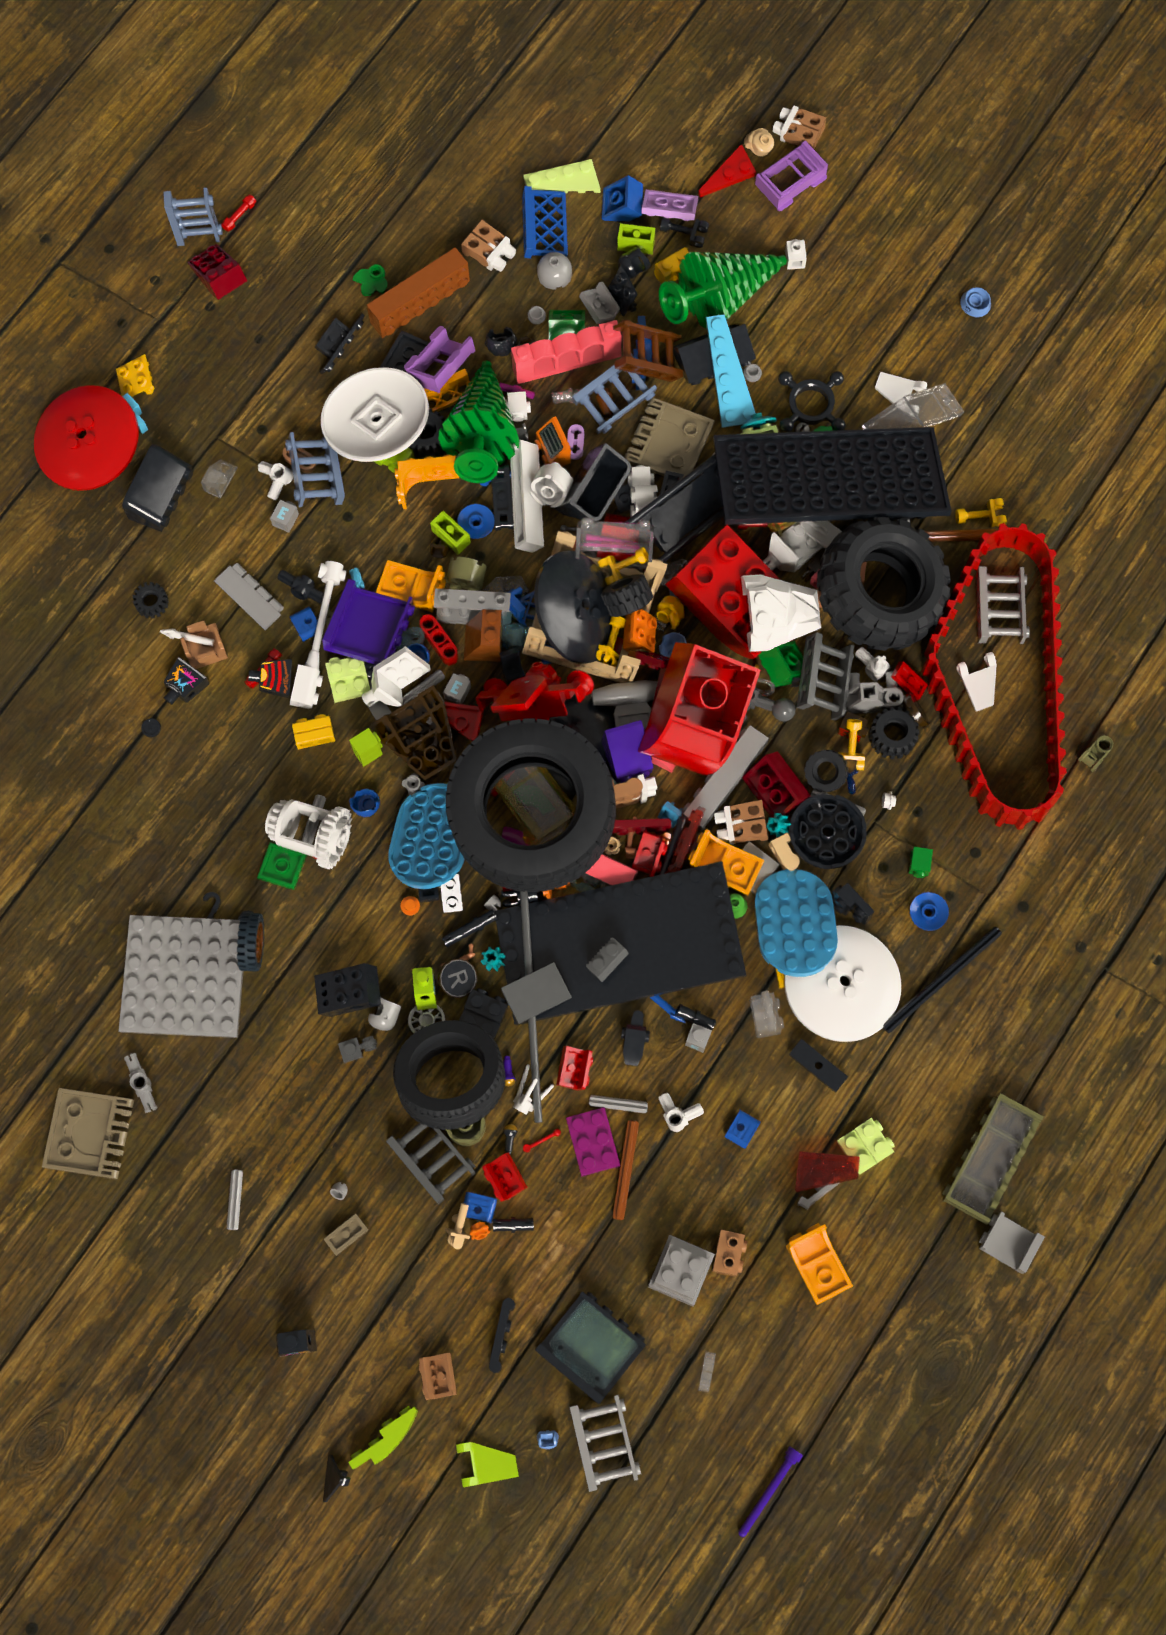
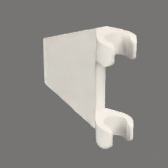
M880 372L875 389L901 412L915 419L918 415V407L907 405L913 389L924 394L927 390V383Z
M989 652L984 656L988 668L969 674L965 662L959 663L956 667L975 712L994 705L997 664L993 652Z

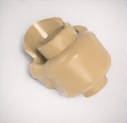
M758 128L751 131L745 137L744 145L747 149H751L755 155L765 156L773 149L774 139L768 130Z

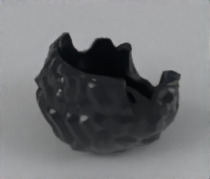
M508 327L504 328L503 333L498 334L493 333V330L490 329L485 339V346L495 356H507L511 352V348L515 347L517 337L512 329Z

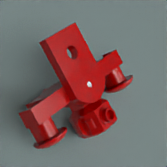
M535 662L531 665L525 677L516 679L509 685L498 678L487 680L484 684V691H481L476 696V701L480 711H483L491 701L494 702L491 705L492 712L499 713L501 721L518 719L522 721L523 719L535 718V720H549L550 717L567 716L568 712L564 703L566 699H571L576 694L578 703L581 702L585 696L592 693L594 682L588 673L575 670L568 675L567 684H560L561 678L550 664L544 665L542 662Z

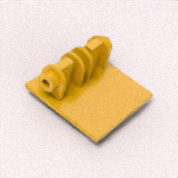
M145 354L116 369L122 397L126 393L131 397L143 391L146 394L153 393L154 386L151 382V372L148 368L149 362H147Z

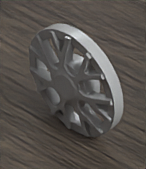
M437 1005L436 1009L439 1013L433 1016L432 1011L434 1009H428V1012L423 1013L422 1010L418 1011L417 1006H415L408 1017L410 1030L414 1034L417 1032L416 1030L435 1023V1019L445 1021L443 1010ZM415 1011L420 1014L419 1019L413 1017ZM419 1022L420 1026L413 1028L412 1024Z

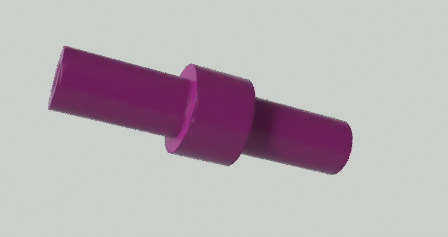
M499 384L502 391L509 393L526 391V397L534 399L535 392L522 389L518 385Z

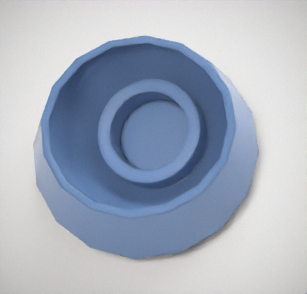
M972 288L961 297L960 304L962 309L972 317H983L991 309L990 295L982 288Z

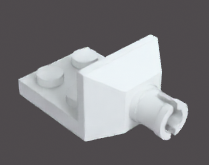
M796 522L778 536L775 532L771 535L768 556L763 562L772 571L778 568L781 571L795 572L824 547L809 537L800 523Z
M405 646L373 667L372 688L362 694L364 703L371 707L376 702L381 701L386 705L402 707L401 689L429 672L430 665Z

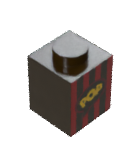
M847 711L838 734L849 738L850 730L846 728L847 720H861L862 729L857 731L856 742L859 743L861 737L865 738L869 727H866L868 720Z

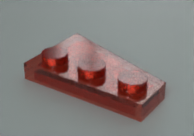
M799 1151L795 1191L800 1192L858 1179L860 1157Z

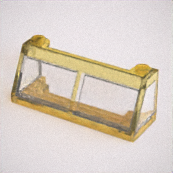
M544 767L519 768L505 775L494 786V789L524 827L523 840L528 845L543 844L560 835L569 826L574 817L576 807Z

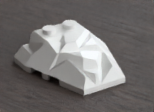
M764 575L741 576L743 595H748L751 631L747 633L749 652L768 651L821 628L817 590Z

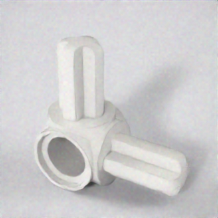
M262 461L258 464V471L270 475L271 480H273L267 496L270 499L277 500L283 485L286 486L292 481V470L281 463L272 465Z
M863 647L859 648L855 653V656L866 665L865 671L873 681L877 682L891 669L884 655L882 657L878 655L874 658Z
M668 1093L659 1096V1101L665 1112L663 1116L669 1129L673 1132L681 1131L688 1125V1121L704 1113L700 1103L682 1111L681 1108L675 1107ZM679 1117L681 1120L678 1124L670 1123L671 1119Z

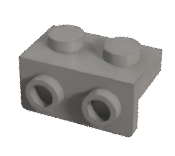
M599 282L596 289L583 291L579 295L596 324L613 321L620 310L604 282Z

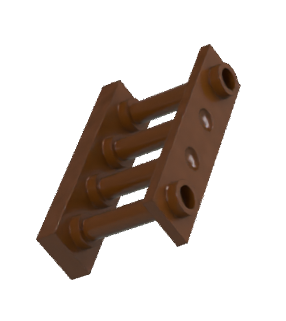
M622 320L621 323L613 326V330L623 332L624 353L621 359L615 361V369L669 382L683 377V370L675 368L673 364V343L682 339V335L675 334L673 331H663L632 323L631 320ZM630 334L637 336L638 359L631 356ZM645 338L651 339L652 362L645 359ZM659 342L666 344V366L661 365L659 362Z

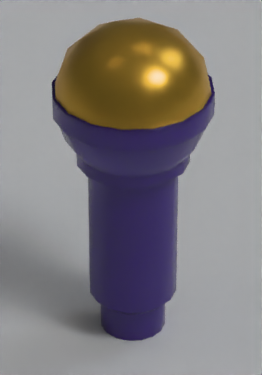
M504 1056L505 1086L509 1087L514 1085L516 1080L512 1073L510 1056Z

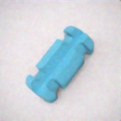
M359 569L349 570L351 579L356 581V587L364 589L365 586Z

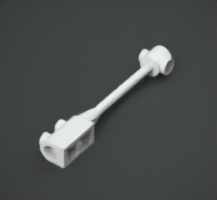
M326 561L325 564L321 563L318 578H322L321 581L326 583L312 650L308 655L305 666L298 664L290 699V705L310 709L313 704L317 705L319 694L316 693L317 686L321 687L323 679L319 671V649L334 585H339L340 581L344 582L346 571L343 570L344 566L338 562Z

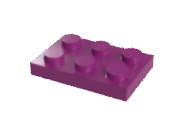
M605 1108L566 1118L581 1177L620 1167Z

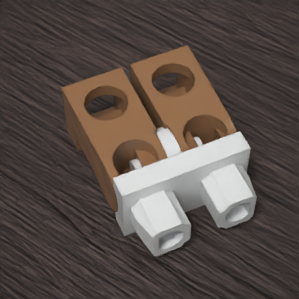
M793 106L792 110L783 107L779 119L784 120L785 123L776 121L773 126V132L780 135V141L782 142L786 141L789 144L800 146L806 140L815 149L825 129L826 117L799 109L797 106Z
M483 220L480 221L461 244L462 254L476 259L490 271L494 268L501 272L506 266V261L502 257L505 255L512 259L516 254V249L510 244V239Z
M642 774L638 775L637 778L629 779L625 783L614 785L613 782L616 809L636 804L639 801L641 804L646 803L647 797L656 795L657 784L655 777L644 779Z
M762 800L724 806V810L714 813L716 824L726 823L727 829L717 830L718 839L723 842L729 841L731 845L754 840H768Z

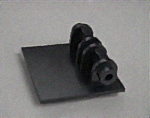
M621 265L608 289L624 317L627 311H636L637 304L634 300L638 294L623 265Z

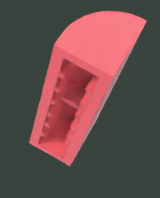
M602 854L586 874L610 885L634 881L638 870L632 869V867Z

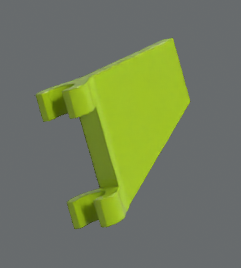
M473 1442L456 1445L457 1453L470 1451L474 1477L462 1479L463 1488L519 1477L515 1455Z

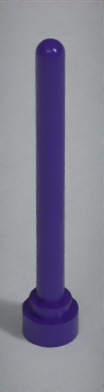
M791 1446L785 1452L786 1456L784 1458L786 1460L738 1532L740 1537L747 1535L791 1466L795 1465L796 1462L799 1463L803 1455Z

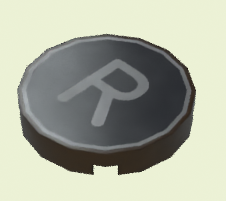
M909 692L904 695V701L907 707L910 708L912 716L919 726L924 728L929 725L927 716L913 694Z
M451 959L441 967L438 974V983L441 990L448 996L455 998L465 997L476 987L477 972L467 960Z

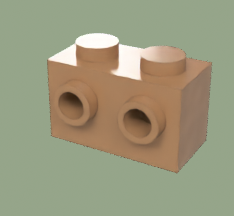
M720 1230L712 1272L736 1277L738 1272L742 1273L744 1261L740 1260L741 1253L746 1252L748 1242L744 1240L745 1235Z

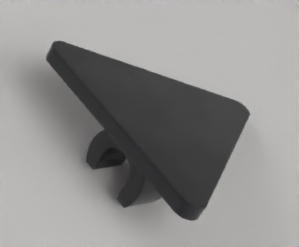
M331 1454L328 1455L323 1502H328L340 1485L348 1486L351 1479L347 1477L348 1472L346 1470H339Z

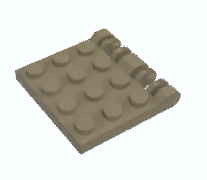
M651 398L645 412L657 418L655 420L642 416L640 420L642 423H639L631 443L643 449L639 450L629 447L624 458L629 461L631 466L644 465L650 467V472L665 476L666 471L684 474L685 477L695 469L714 425V420L659 399Z
M59 1088L42 1168L118 1180L119 1171L104 1169V1167L120 1168L121 1163L117 1161H106L107 1153L123 1156L124 1151L109 1148V1144L125 1147L127 1132L112 1129L113 1126L129 1128L127 1122L114 1121L116 1114L126 1117L131 1116L132 1111L117 1109V1106L133 1108L134 1100Z

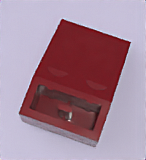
M218 244L209 246L204 252L194 256L187 262L217 300L247 282L239 263Z

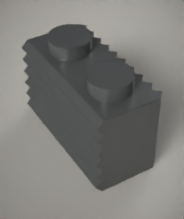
M610 938L611 941H608L600 949V952L594 955L592 961L586 964L587 969L601 982L629 954L614 938Z

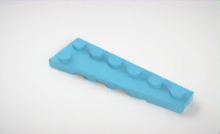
M725 315L706 317L721 427L743 425L752 419L751 415L756 413Z

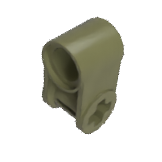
M1100 736L1080 756L1078 761L1085 763L1090 768V771L1094 772L1113 748V740L1109 736ZM1099 743H1104L1107 749H1101Z

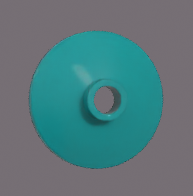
M762 413L751 415L752 419L741 426V430L751 427L753 429L758 428L760 425L768 423L772 424L777 419L775 417L762 416Z

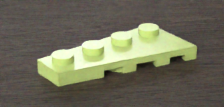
M592 159L524 175L525 185L532 186V190L560 191L568 193V191H578V193L594 191V193H600V186Z

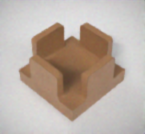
M200 621L186 626L187 633L214 639L212 647L186 641L184 637L180 638L186 657L192 667L198 669L228 658L216 623L206 625L205 621Z

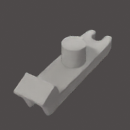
M837 1177L826 1186L821 1181H818L813 1186L817 1193L809 1199L801 1197L797 1206L800 1205L808 1210L813 1203L836 1187L842 1180Z

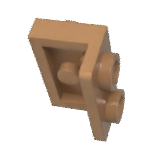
M450 1353L419 1358V1371L423 1381L422 1391L426 1400L457 1395Z

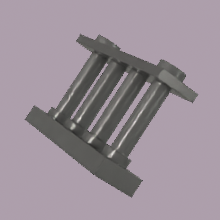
M816 632L806 637L796 708L804 710L817 705L832 710L831 720H837L845 717L847 711L846 704L851 665L854 658V646L849 645L840 650L822 643L823 634ZM824 652L838 657V668L820 662V653ZM818 669L837 675L836 685L819 680L817 677ZM816 687L833 692V703L817 698L815 696Z
M418 1123L401 1139L397 1138L395 1140L391 1136L386 1142L439 1205L444 1201L442 1197L443 1191L465 1172L469 1171L472 1176L476 1174L473 1170L476 1166L469 1158L464 1159L441 1130L435 1128L433 1129L437 1134L414 1154L408 1155L403 1150L406 1148L405 1145L427 1127V1125ZM443 1140L449 1147V1150L426 1170H420L416 1165L419 1163L418 1160ZM453 1156H456L462 1165L439 1185L433 1186L429 1181L432 1178L431 1175Z

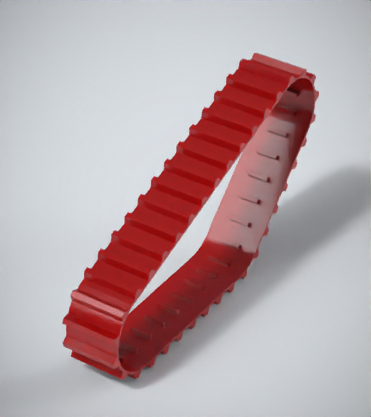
M1003 523L992 534L985 532L981 536L976 549L972 550L950 600L947 602L943 617H940L934 634H932L925 650L924 656L927 660L922 669V676L929 678L930 684L927 691L929 694H935L937 698L934 705L935 711H942L943 713L942 728H949L951 735L948 743L949 745H956L958 752L955 760L956 762H962L965 769L962 773V778L971 782L972 787L969 790L970 797H977L981 805L978 812L980 814L987 813L990 817L994 818L995 825L1001 827L1004 823L1014 824L1020 830L1024 828L1026 823L1032 820L1040 823L1063 794L1064 788L1060 785V782L1067 773L1066 768L1060 766V762L1066 755V750L1060 747V743L1065 737V731L1059 729V725L1064 719V712L1058 710V707L1064 700V694L1058 692V688L1063 682V676L1057 674L1062 664V658L1056 656L1062 645V640L1056 638L1061 628V622L1055 620L1060 610V604L1054 602L1060 587L1054 585L1059 574V569L1053 567V560L1057 554L1055 550L1049 549L1044 542L1045 535L1043 533L1036 535L1032 531L1027 530V525L1023 523L1018 528H1008ZM1004 547L1014 548L1031 557L1041 574V603H1043L1041 620H1043L1044 631L1042 638H1044L1043 656L1045 658L1043 673H1045L1044 691H1046L1044 709H1046L1047 715L1045 727H1047L1046 745L1048 746L1046 764H1048L1049 772L1047 778L1049 791L1045 796L1048 801L1044 804L1040 802L1036 808L1032 809L1009 807L1000 802L990 791L987 780L984 778L980 768V763L977 761L973 751V746L967 736L966 729L960 719L959 712L952 699V694L949 692L945 682V677L938 665L939 661L936 658L941 645L938 641L941 636L946 637L950 628L946 624L949 619L954 620L958 611L954 607L957 602L962 603L965 593L962 590L964 586L969 587L972 582L973 576L970 575L972 569H978L981 562L979 558L982 555H986L990 550Z

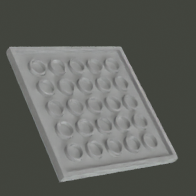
M130 915L119 1032L238 1038L243 971L239 970L237 959V939L240 920Z

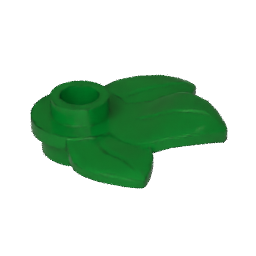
M378 264L372 265L369 269H361L353 276V281L362 284L361 292L363 296H370L376 290L384 293L388 285L385 279V269Z

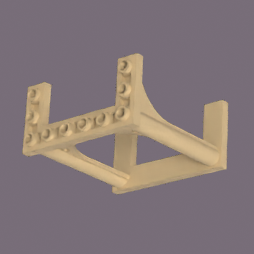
M558 531L551 556L562 551H572L576 536L566 531ZM587 556L599 567L597 561L601 560V558ZM649 559L644 573L635 568H623L619 571L622 578L636 574L645 575L654 596L668 564L663 563L659 559ZM609 565L600 568L606 578L613 575ZM653 599L642 609L649 613ZM535 614L532 627H529L522 654L575 670H581L619 683L632 682L641 661L629 657L628 652L622 646L617 667L597 661L587 664L571 662L562 657L554 648L544 646L546 637L539 624L537 614Z

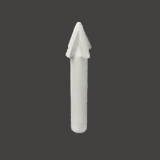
M176 629L160 630L162 634L171 639L184 637L186 641L212 647L214 645V639L176 631Z

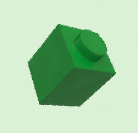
M913 847L908 874H913L916 878L928 877L931 871L933 849Z

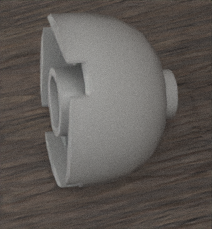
M550 252L544 255L537 266V276L540 283L552 290L556 289V287H565L572 278V265L569 259L559 252Z

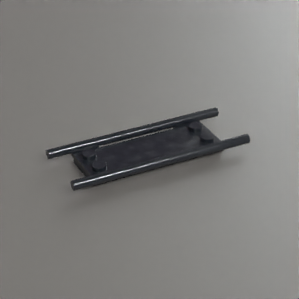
M715 454L625 521V526L630 528L641 519L640 523L659 550L664 552L658 558L663 563L724 517L722 508L684 539H680L722 507ZM703 472L701 476H699L697 479H695L693 482H691L684 489H682L680 492H678L676 495H674L672 498H670L668 501H666L658 508V506L661 503H663L665 500H667L669 497H671L673 494H675L677 491H679L686 484H688L690 481H692L694 478H696Z

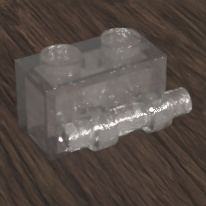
M769 991L761 992V995L751 996L749 1001L756 1037L763 1038L780 1035L781 1029L784 1028L783 1018L778 1015V1009H780L779 998H775L774 992L769 993Z

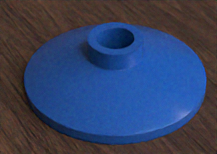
M469 505L458 516V525L472 539L483 538L493 530L495 523L494 515L484 505ZM475 522L480 523L479 526H474L473 524Z
M922 893L915 897L910 905V917L913 923L923 930L933 931L941 928L949 916V908L946 901L935 893ZM926 910L931 911L932 915H931V916L925 915V911H926Z

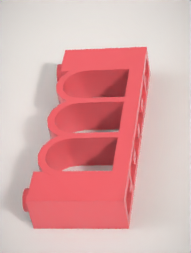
M617 320L599 324V327L585 328L577 334H562L552 341L544 339L533 342L530 345L527 343L512 347V369L517 384L621 357L622 335L620 331L613 330V326L618 324Z

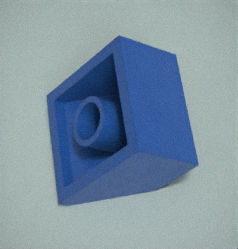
M628 175L603 188L602 220L629 222L642 216L643 184Z

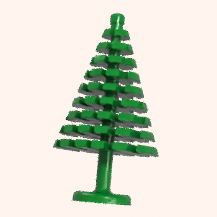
M687 253L684 256L685 259H682L679 265L681 273L678 272L679 284L674 281H665L660 285V306L664 315L673 324L684 322L690 311L693 316L696 314L699 325L706 329V317L725 315L726 320H728L759 288L772 278V275L779 272L780 267L787 264V258L784 255L775 256L773 254L765 256L764 254Z
M490 361L482 362L481 367L476 371L475 376L466 387V391L462 393V397H459L452 411L443 422V430L442 428L439 429L438 439L442 449L448 455L456 456L454 461L455 473L461 479L472 483H485L492 480L497 475L499 465L505 463V457L502 453L505 452L510 460L515 455L513 443L518 448L520 442L512 416Z

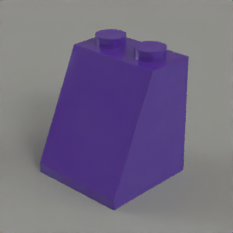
M641 720L604 731L601 742L616 783H625L629 779L636 778L642 774L646 778L652 773L653 764L651 756L638 752L645 733Z

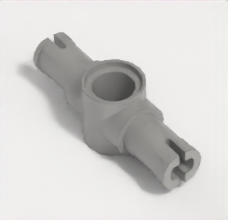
M136 1053L130 1054V1057H124L130 1071V1085L135 1090L137 1097H140L145 1113L151 1112V1109L153 1111L156 1110L157 1106L151 1094V1080L146 1076L144 1069H141ZM142 1078L145 1079V1084L138 1088L136 1086L137 1081Z

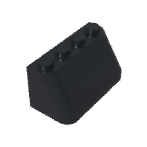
M742 323L729 325L728 327L741 367L752 364L751 361L756 359L746 325ZM708 333L673 346V354L680 369L683 370V376L688 384L696 385L701 383L703 378H714Z
M606 443L590 450L573 478L572 486L565 501L554 509L562 515L589 522L600 520L631 471L629 461Z
M152 444L123 500L122 506L128 519L162 532L164 527H167L172 511H175L180 495L182 496L185 492L187 481L192 478V466L164 448Z

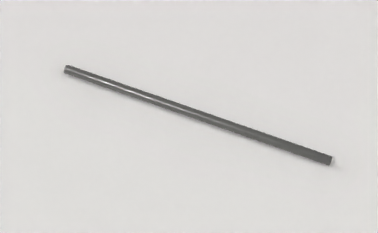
M520 891L525 976L533 973L528 892ZM535 1016L528 1019L532 1082L535 1078L538 1080L533 1089L534 1123H542Z

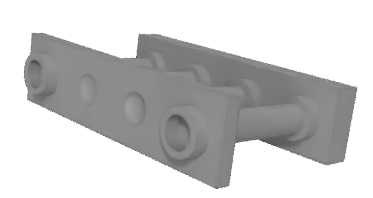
M987 567L978 568L976 572L978 643H986L991 635L1019 636V644H1024L1026 638H1029L1030 630L1029 626H1026L1025 604L1027 574H1024V567H1020L1017 576L990 575L987 573ZM989 583H1017L1018 593H990V591H987V585ZM990 600L1018 601V611L991 610V608H988V602ZM1019 618V628H992L989 626L988 619Z
M435 588L434 608H437L436 620L438 623L466 624L482 609L502 610L503 627H511V593Z
M618 1395L614 1396L615 1403L584 1411L579 1409L578 1405L570 1407L589 1492L597 1490L596 1485H600V1482L631 1474L635 1481L638 1480L637 1475L641 1474L639 1463L634 1462L622 1413L626 1411L624 1400L619 1399ZM618 1411L620 1424L592 1431L583 1429L582 1422L586 1421L585 1419ZM623 1432L625 1445L594 1453L593 1451H588L587 1443L591 1442L590 1440ZM628 1453L630 1466L599 1474L598 1472L593 1473L592 1464L595 1461Z

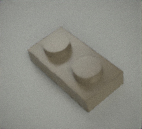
M354 1214L324 1238V1241L337 1256L365 1234L368 1228L358 1215Z

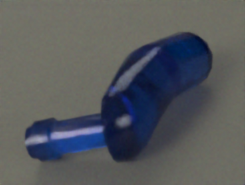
M857 769L851 773L848 772V778H846L848 793L852 795L856 793L855 781L852 776L858 774Z

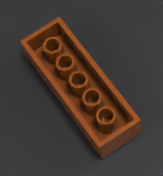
M456 247L367 304L371 325L382 338L393 334L397 328L407 325L411 319L422 315L425 310L436 306L440 300L451 296L454 291L468 284L470 281L468 262Z

